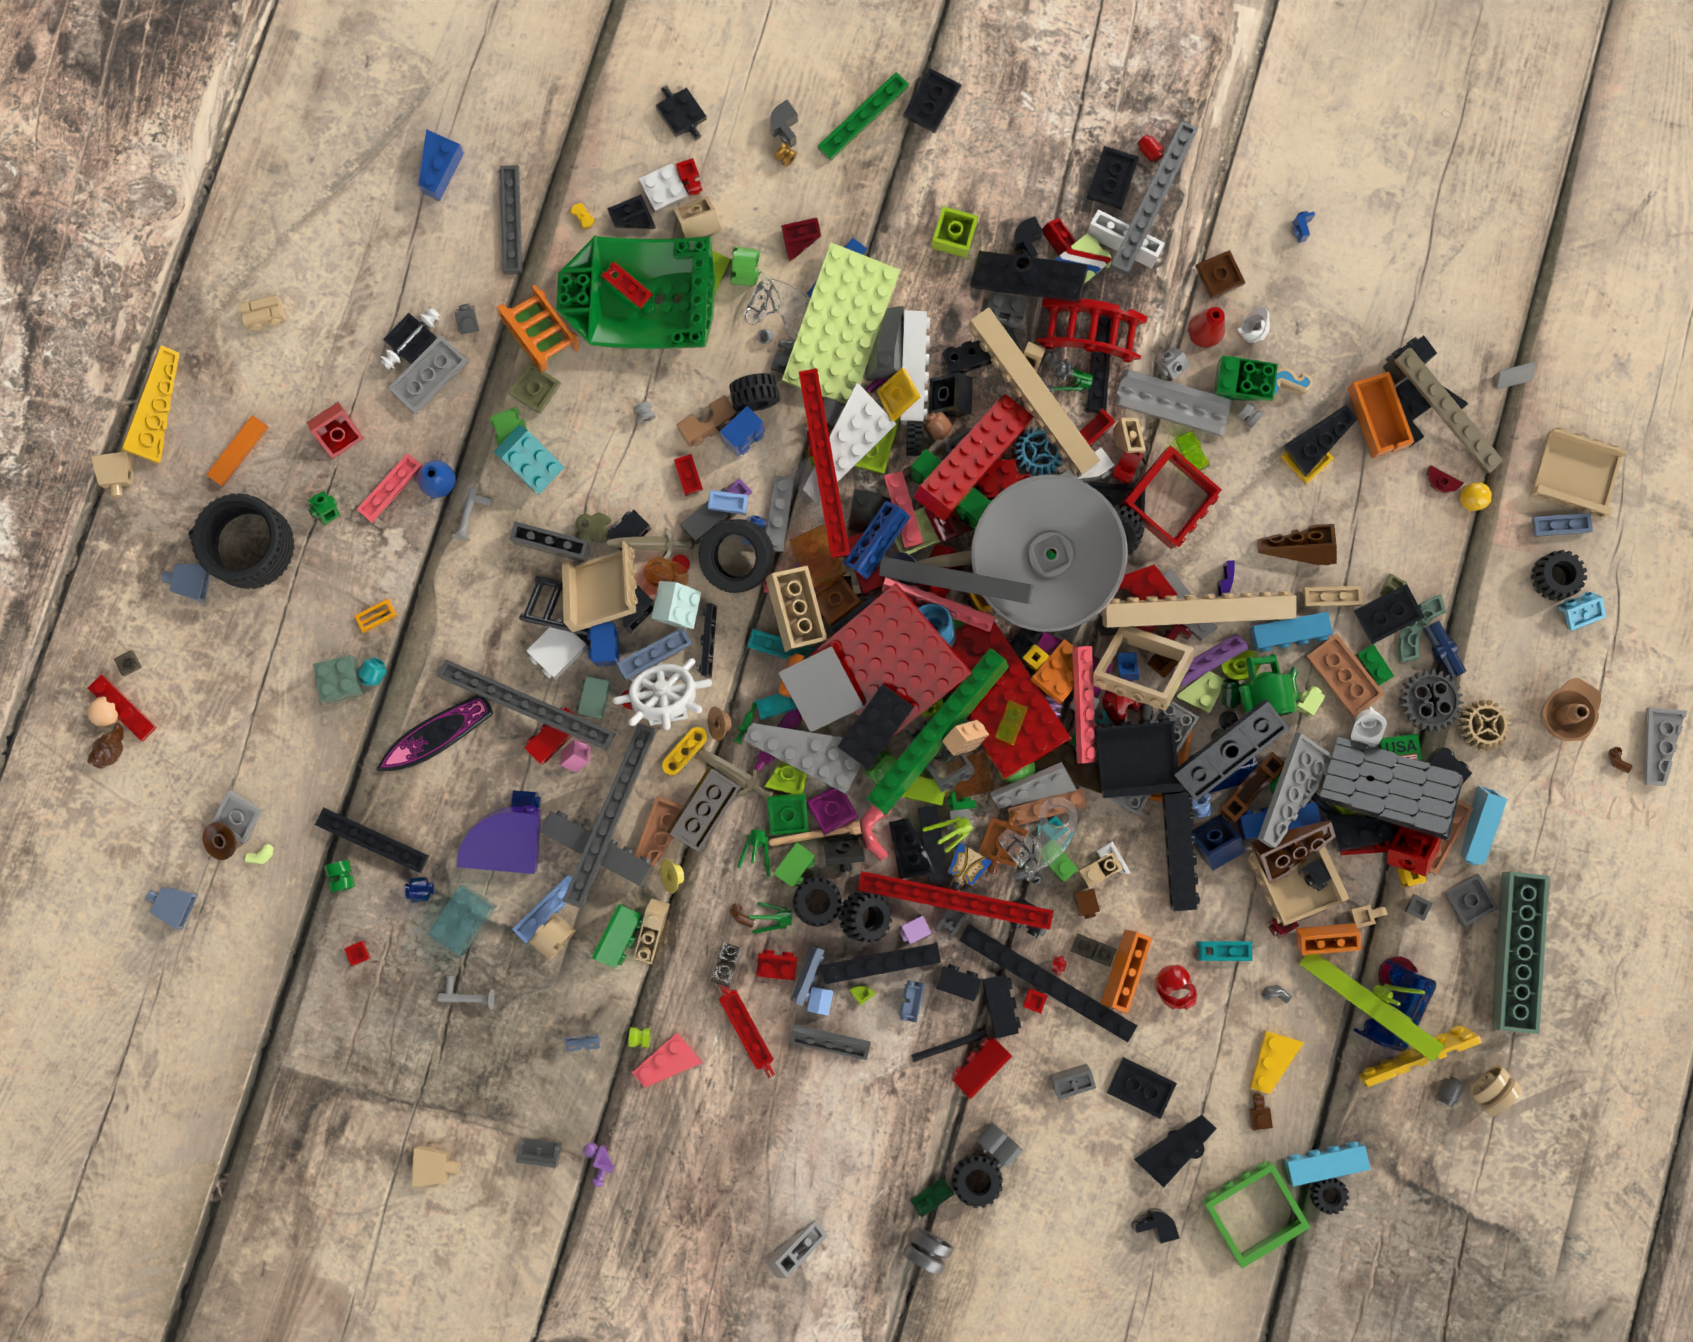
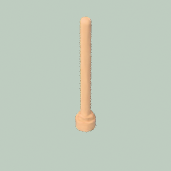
M854 819L848 825H843L825 836L822 830L773 838L769 840V845L778 846L848 832L859 835L862 834L859 819Z

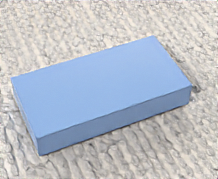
M710 490L708 510L746 515L748 495Z

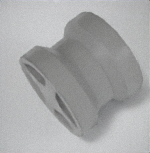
M650 402L640 403L633 408L634 413L638 416L637 421L639 424L655 419V414L651 411L652 405Z

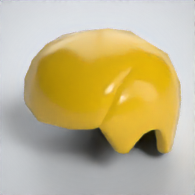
M1474 482L1463 487L1460 492V502L1468 511L1482 510L1490 504L1492 493L1486 484Z

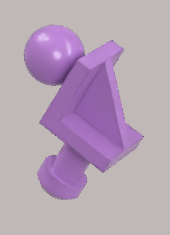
M588 1143L584 1147V1155L588 1158L596 1156L593 1166L599 1168L592 1183L597 1187H601L604 1184L603 1179L606 1171L612 1173L615 1166L611 1162L605 1145L602 1144L598 1150L596 1144Z

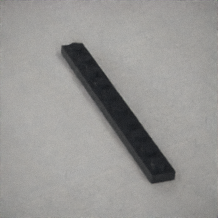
M970 924L967 925L958 940L1127 1043L1137 1028L1136 1024Z

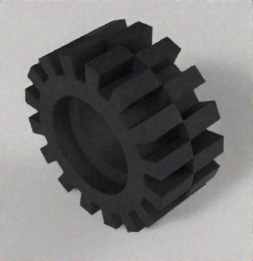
M907 422L906 456H920L922 454V422Z
M1336 1178L1313 1182L1314 1187L1310 1188V1191H1312L1310 1198H1312V1203L1317 1209L1329 1215H1332V1213L1339 1214L1338 1211L1345 1210L1343 1207L1348 1205L1346 1201L1349 1200L1350 1196L1347 1195L1349 1191L1345 1188L1346 1185ZM1326 1188H1334L1337 1193L1336 1199L1331 1203L1323 1200L1322 1194Z

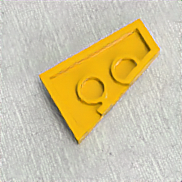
M1264 1031L1249 1088L1270 1094L1304 1042Z

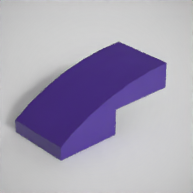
M1228 560L1223 564L1225 580H1220L1217 583L1219 596H1222V593H1229L1235 573V560Z

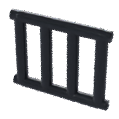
M536 576L535 587L524 614L521 613L519 620L572 632L564 623V617L561 622L551 620L559 595L563 589L562 581ZM547 585L554 587L543 618L533 616L532 613L542 587ZM588 628L572 633L587 635Z

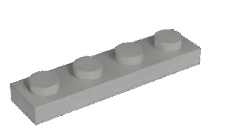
M776 475L767 535L772 541L774 552L783 553L794 478Z

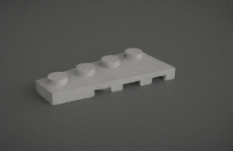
M1060 762L990 793L997 807L1002 809L1077 790L1063 763Z

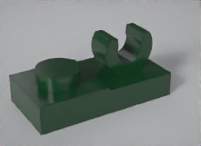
M942 1176L910 1199L920 1216L923 1217L953 1196L954 1193Z

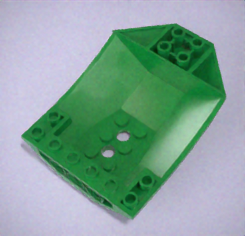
M595 235L558 273L556 310L593 346L625 349L704 348L707 345L714 317L715 273L711 237L633 239ZM612 262L618 264L652 293L653 296L641 309L600 276L610 268L609 265ZM615 273L612 277L616 279L619 274ZM658 295L664 296V301L661 304L655 303V298ZM677 295H681V301L674 303V298Z

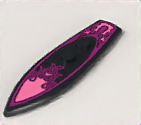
M475 695L416 725L402 735L388 749L381 759L377 771H396L413 767L443 752L493 715L489 701L484 697Z

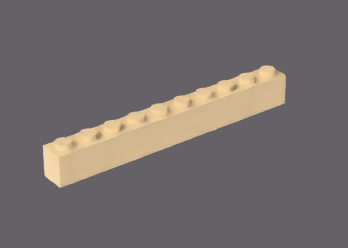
M987 308L972 318L969 323L970 333L974 337L977 336L983 351L990 354L993 365L996 368L999 367L1003 372L1002 377L1007 383H1011L1014 394L1018 398L1021 397L1024 401L1025 409L1034 415L1038 427L1045 430L1048 441L1051 444L1054 443L1058 448L1059 456L1062 459H1066L1070 471L1074 475L1076 474L1078 477H1081L1100 462V459L991 309Z
M1279 590L1278 594H1271V591H1260L1259 595H1252V592H1241L1240 596H1233V593H1222V596L1215 597V594H1203V597L1196 598V595H1184V598L1165 596V599L1150 596L1146 597V600L1130 597L1127 598V601L1113 598L1102 610L1103 625L1107 628L1296 618V595L1291 594L1289 590Z

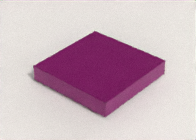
M833 787L806 801L824 836L858 818L847 795Z

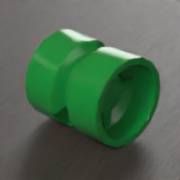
M349 860L324 866L326 877L330 878L328 882L330 893L356 887L353 876L349 874L352 871Z

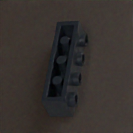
M1004 328L1020 349L1013 328L1009 330ZM971 340L966 341L957 348L949 347L944 350L941 356L947 374L956 372L964 374L993 364L991 361L992 357L988 352L983 351L979 340L974 342Z

